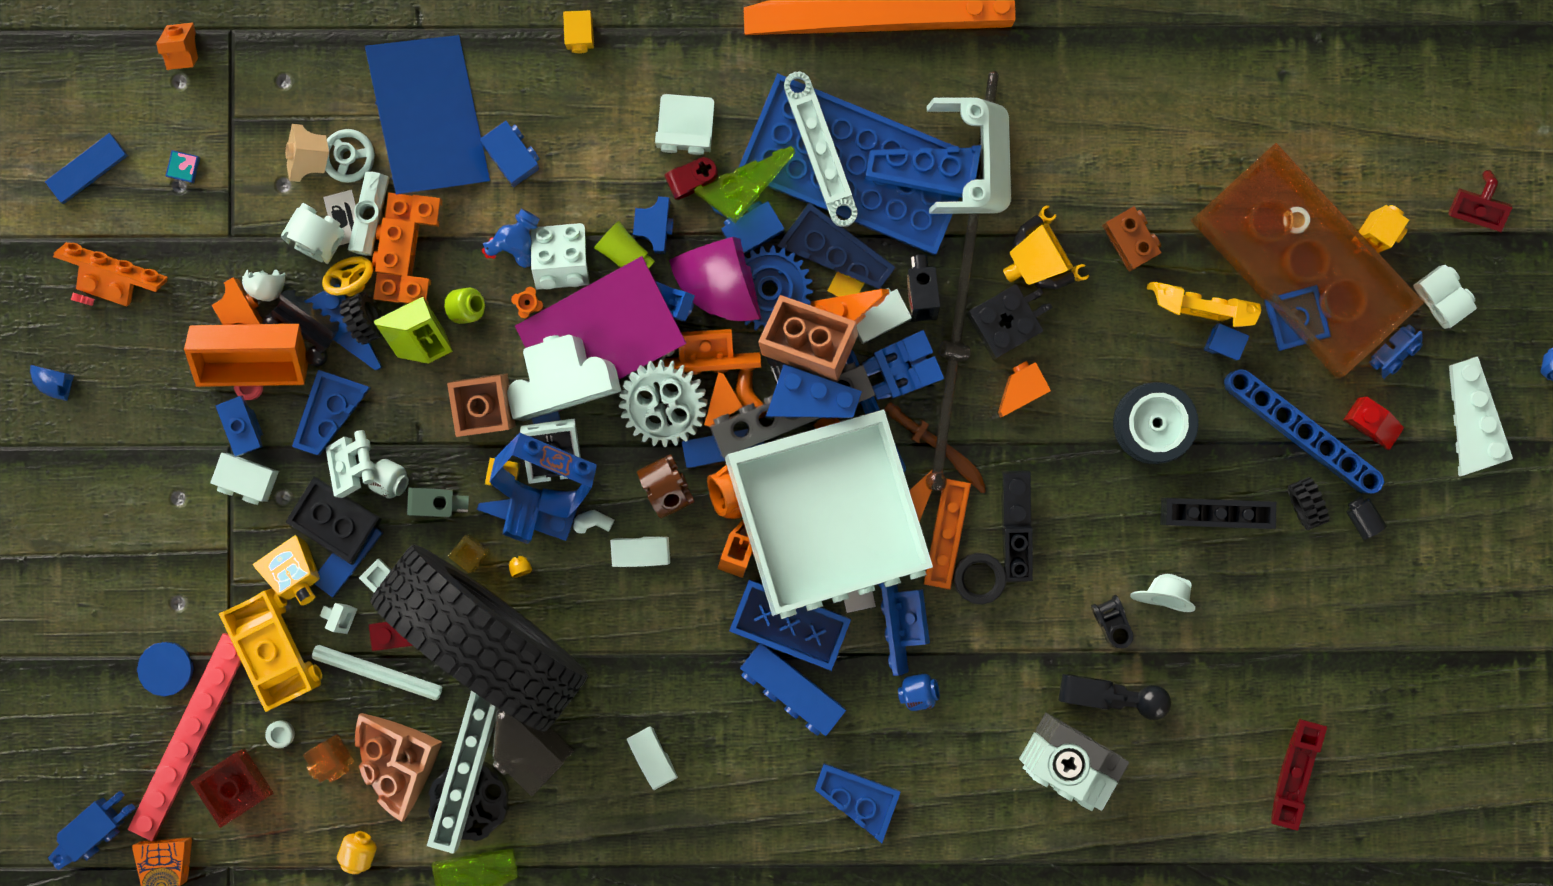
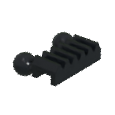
M294 289L286 290L280 294L279 299L281 300L278 306L272 310L271 314L264 317L262 324H299L302 337L314 345L306 352L307 362L315 367L322 366L328 358L326 349L330 347L339 330V322H331L330 315L322 316V310H314L312 302H303L304 296L296 297Z

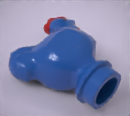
M521 208L519 213L515 215L516 224L503 225L494 237H491L488 242L483 243L482 253L485 254V258L495 259L498 253L506 251L514 256L519 266L523 268L531 266L532 238L529 231L530 229L538 228L537 224L540 219Z

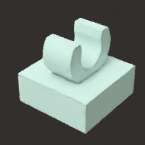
M335 603L334 607L331 608L323 606L320 616L328 620L325 626L326 629L336 633L348 634L357 608Z

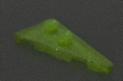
M791 146L785 149L781 148L773 152V156L759 162L755 160L737 168L733 173L718 177L719 180L709 185L696 187L694 189L695 194L736 223L793 157L795 149Z

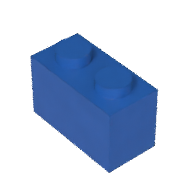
M505 121L480 138V141L514 188L539 170L537 161L540 158L531 146L528 148L524 146L521 141L524 136L514 124L511 127Z
M758 201L747 208L748 213L740 218L736 214L724 221L725 226L721 228L722 233L726 239L730 237L741 239L744 256L750 253L751 249L755 250L784 233L785 229L768 201L763 204L761 201Z

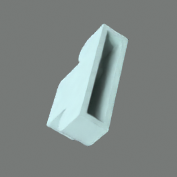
M554 335L544 338L543 343L524 349L523 353L530 382L525 380L512 382L508 388L507 397L512 418L526 421L621 392L616 368L612 362L598 357L587 359L581 338L572 335L563 337Z

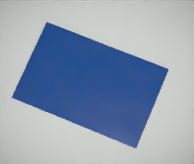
M455 35L365 46L396 194L490 181L485 154L480 141L481 136L460 36Z

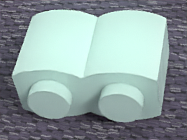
M1446 265L1437 267L1413 285L1420 298L1429 307L1435 319L1444 329L1451 328L1477 309L1474 303L1476 301L1474 295L1468 289L1461 287L1458 281L1460 277L1456 270Z

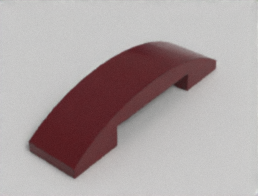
M1299 719L1281 768L1273 803L1271 824L1299 830L1305 809L1304 797L1317 752H1321L1327 730L1326 725Z

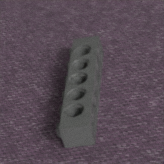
M855 362L845 365L838 381L844 380L848 387L862 391L859 402L875 396L864 366H856ZM771 395L764 398L765 404L755 407L754 403L740 408V414L730 418L727 413L713 419L715 424L709 427L721 457L724 458L730 453L761 443L817 420L819 417H773L772 423L764 427L759 423V415L763 411H768L773 397ZM739 421L745 422L748 427L747 433L742 437H737L733 432L734 425Z

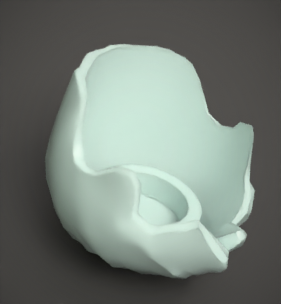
M247 269L245 275L242 276V285L246 293L261 301H272L278 298L285 283V272L280 275L278 270H274L272 275H268L263 270L248 274Z

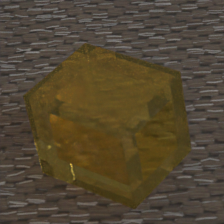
M465 535L448 557L467 573H474L491 551L471 535Z

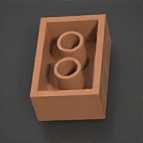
M780 295L758 343L763 356L838 382L858 337L856 321Z

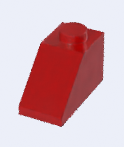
M1367 396L1358 398L1344 418L1345 422L1387 450L1391 449L1404 429L1390 411Z

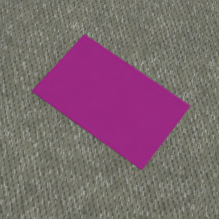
M643 256L515 325L525 348L543 343L544 338L554 335L559 337L572 335L581 338L587 359L598 357L612 362L616 368L618 379L636 371L640 365L644 367L649 361L653 362L687 344Z

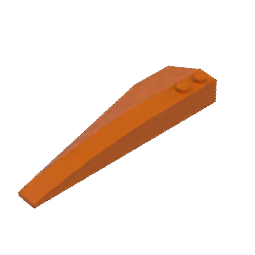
M769 0L744 7L745 35L1012 27L1015 22V0Z

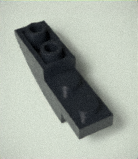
M1029 470L1002 471V541L1006 582L1033 581L1031 472Z

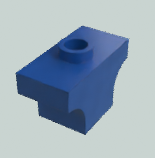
M658 196L655 205L647 209L635 208L633 236L634 238L645 239L651 242L655 254H666L667 234L672 235L673 218H669V197Z
M239 396L216 405L235 457L263 447L260 436L263 435L254 410L249 408L244 396Z

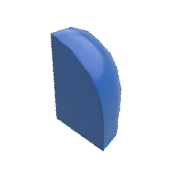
M35 365L30 366L32 382L40 392L52 398L68 400L74 375Z

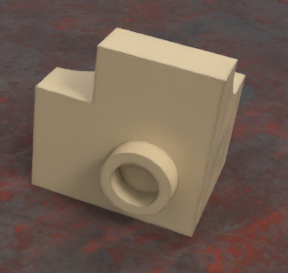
M292 124L285 152L286 159H288L289 181L300 182L306 174L325 172L329 155L326 135L313 134L308 132L303 125Z

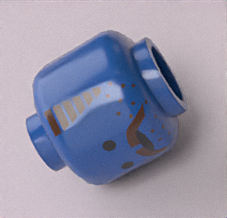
M919 674L905 677L902 687L898 688L900 703H905L910 711H919L933 708L936 701L940 699V691L936 679H932L928 674Z

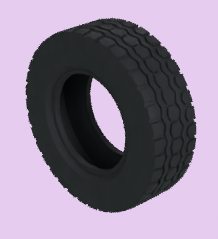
M413 544L406 550L376 589L370 600L380 616L431 661L501 711L536 730L547 731L554 724L588 677L586 671L574 658L524 616L471 577L421 546Z

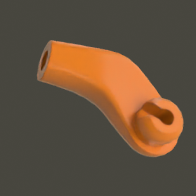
M739 370L735 394L743 407L754 403L755 407L763 405L764 403L753 391V372ZM763 411L759 415V419L764 418L767 411Z

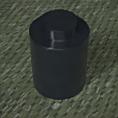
M1360 496L1348 503L1349 509L1346 513L1363 540L1373 537L1387 527L1370 498L1363 499Z

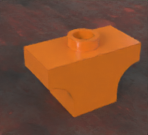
M194 23L167 25L156 45L158 53L163 56L166 70L194 67L198 59Z
M233 277L224 282L225 294L223 298L212 305L222 325L262 324L263 320L256 309L259 304L255 298L246 293L241 281Z

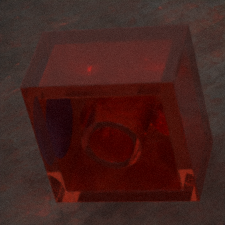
M245 748L235 752L191 781L192 786L220 828L274 794Z

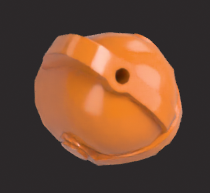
M725 465L717 473L707 477L708 490L712 504L719 516L738 519L742 517L727 465Z

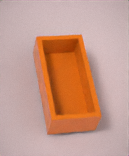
M299 324L189 326L184 351L196 387L305 385L308 362Z

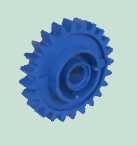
M761 246L759 254H756L751 249V258L748 259L744 256L746 265L751 268L761 319L745 321L746 326L754 322L755 331L761 325L765 329L780 295L808 305L811 304L806 299V296L812 295L813 291L807 289L806 286L812 284L813 281L805 279L809 269H800L803 260L793 261L795 257L794 252L789 256H785V248L776 253L774 246L771 247L770 252H766L764 247ZM768 282L774 283L778 288L777 293L773 296H766L762 292L764 284Z

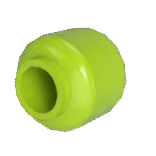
M467 287L452 290L445 299L444 307L451 321L464 324L478 321L482 317L485 310V302L477 289Z

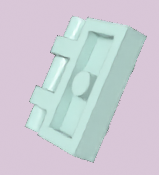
M364 430L354 433L355 442L352 441V438L343 437L325 447L335 497L343 498L360 489V477H362L364 484L374 482L373 473L375 472L374 463L370 461L369 455L371 446L370 441L366 439ZM357 454L359 457V464H357L355 455Z

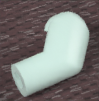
M590 510L576 516L573 528L577 533L582 534L588 528L596 525L609 532L615 520L596 510Z

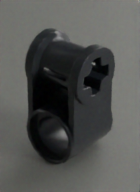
M1114 595L1111 600L1102 604L1091 605L1094 617L1101 627L1108 644L1115 648H1127L1132 643L1134 636L1118 596ZM1113 608L1112 611H1109V612L1103 614L1105 611H1108V610H1110V609ZM1121 628L1124 630L1126 638L1124 642L1117 644L1113 640V633L1116 629Z

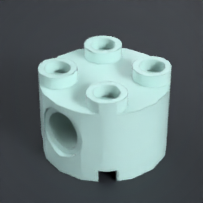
M302 203L300 208L295 210L281 234V238L288 244L291 240L294 241V248L319 262L324 260L326 264H329L344 238V230L339 227L340 223L329 216L323 219L316 215L317 211Z

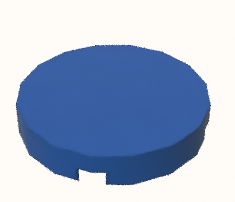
M172 642L157 643L147 648L139 658L137 667L138 677L143 687L152 694L159 696L174 695L186 688L192 679L194 670L193 662H191L187 650L179 644Z

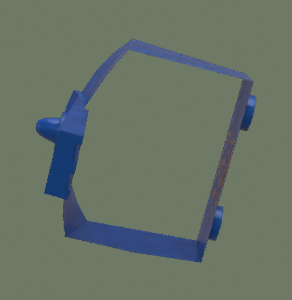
M519 433L495 457L489 481L495 488L510 498L503 535L528 544L532 539L538 511L568 518L591 490L597 465ZM513 455L582 485L577 491L570 494H555L565 491H554L544 488L539 490L515 480V476L506 471L503 466Z

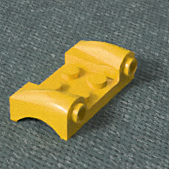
M273 588L265 590L251 599L219 613L265 712L319 687L322 679V672L316 664L313 665L309 661L303 662L281 614L286 612L287 599L279 596Z

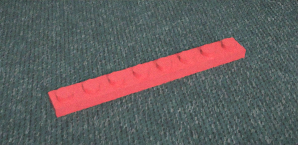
M227 633L222 634L128 827L129 831L150 841L156 839L241 664L238 653Z

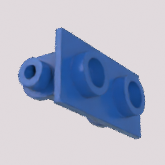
M1411 325L1402 326L1389 339V342L1395 348L1391 349L1387 344H1384L1371 356V366L1376 370L1380 367L1382 368L1383 379L1390 373L1392 375L1395 374L1402 367V361L1409 354L1411 356L1415 355L1422 347V331L1414 335L1416 330Z

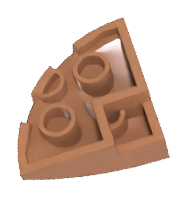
M361 713L358 716L355 731V747L360 748L362 763L359 765L361 775L365 784L372 785L379 796L377 802L388 813L402 822L414 806L431 773L442 741L402 724Z

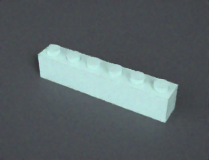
M472 690L427 843L428 847L453 854L459 849L499 709Z

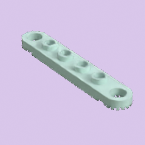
M800 71L793 72L785 79L784 90L831 220L837 226H850L857 218V208L810 78ZM794 79H801L805 82L806 87L804 91L794 93L790 89V83ZM838 207H849L852 212L851 217L848 220H840L836 216Z

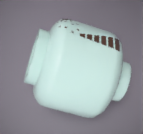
M381 459L376 464L374 463V482L368 484V487L386 498H394L403 494L409 482L406 469L388 459Z

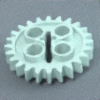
M663 360L659 361L658 367H655L652 361H649L647 370L640 365L637 369L638 374L631 372L629 376L631 381L624 382L623 387L626 390H622L619 397L625 400L620 402L619 408L626 410L622 412L621 418H629L626 424L627 428L635 426L634 436L639 433L644 434L642 442H645L650 437L652 438L653 446L657 444L658 440H662L664 447H667L669 440H672L676 446L678 445L679 437L686 442L689 438L688 432L695 435L697 432L696 426H702L703 420L700 417H705L707 410L701 407H705L708 400L701 397L705 395L706 390L697 389L701 380H691L693 371L687 374L683 373L685 365L682 364L677 370L674 369V361H671L668 367H665ZM654 382H658L660 386V392L657 386L654 384ZM668 383L675 384L678 391L671 392L665 385ZM640 391H649L653 398H643ZM681 408L685 410L687 415L678 416L675 414L674 409ZM649 416H658L661 422L653 423L650 421ZM667 416H668L670 422L672 423V425H669V424H668V422H667Z

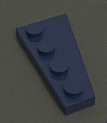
M810 203L777 245V247L785 248V250L791 253L794 252L796 255L878 289L882 287L896 268L843 227L834 224L831 218Z

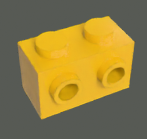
M1385 205L1370 213L1354 240L1372 252L1380 253L1392 248L1395 242L1399 243L1408 230L1405 226L1409 219L1403 216L1404 212L1393 205Z

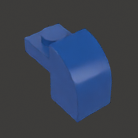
M656 282L673 318L686 321L687 316L692 312L695 295Z

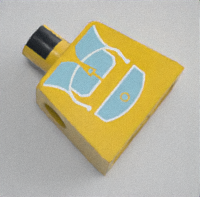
M297 535L253 564L255 569L279 596L287 600L296 596L300 605H306L314 600L315 596L310 586L316 583L320 576L307 542Z

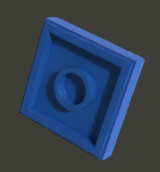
M1317 285L1264 299L1278 351L1331 337Z

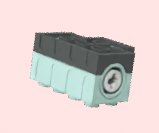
M1045 712L1035 730L1036 733H1033L1019 758L1024 764L1023 769L1026 770L1033 780L1041 785L1048 787L1050 784L1062 797L1070 801L1074 798L1078 804L1090 811H1093L1094 807L1102 811L1129 762L1119 754Z

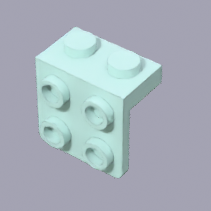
M662 95L658 132H656L655 138L656 147L661 148L662 152L676 153L677 150H688L689 154L704 155V152H711L714 100L708 97Z
M583 224L542 226L531 230V270L536 290L590 285L586 262L585 226Z

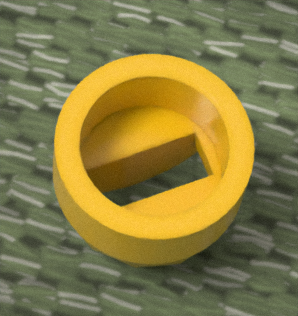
M518 556V559L514 557L509 563V571L512 578L524 576L532 571L530 562L524 556Z

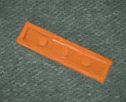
M946 478L943 480L929 552L933 567L926 569L927 575L924 577V585L951 589L971 483Z

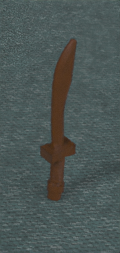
M891 401L885 406L884 410L891 419H895L913 433L912 441L919 444V439L921 438L939 450L950 460L965 479L981 493H985V484L978 469L950 445L927 431L926 429L929 424L920 420V425H918L901 412V409Z

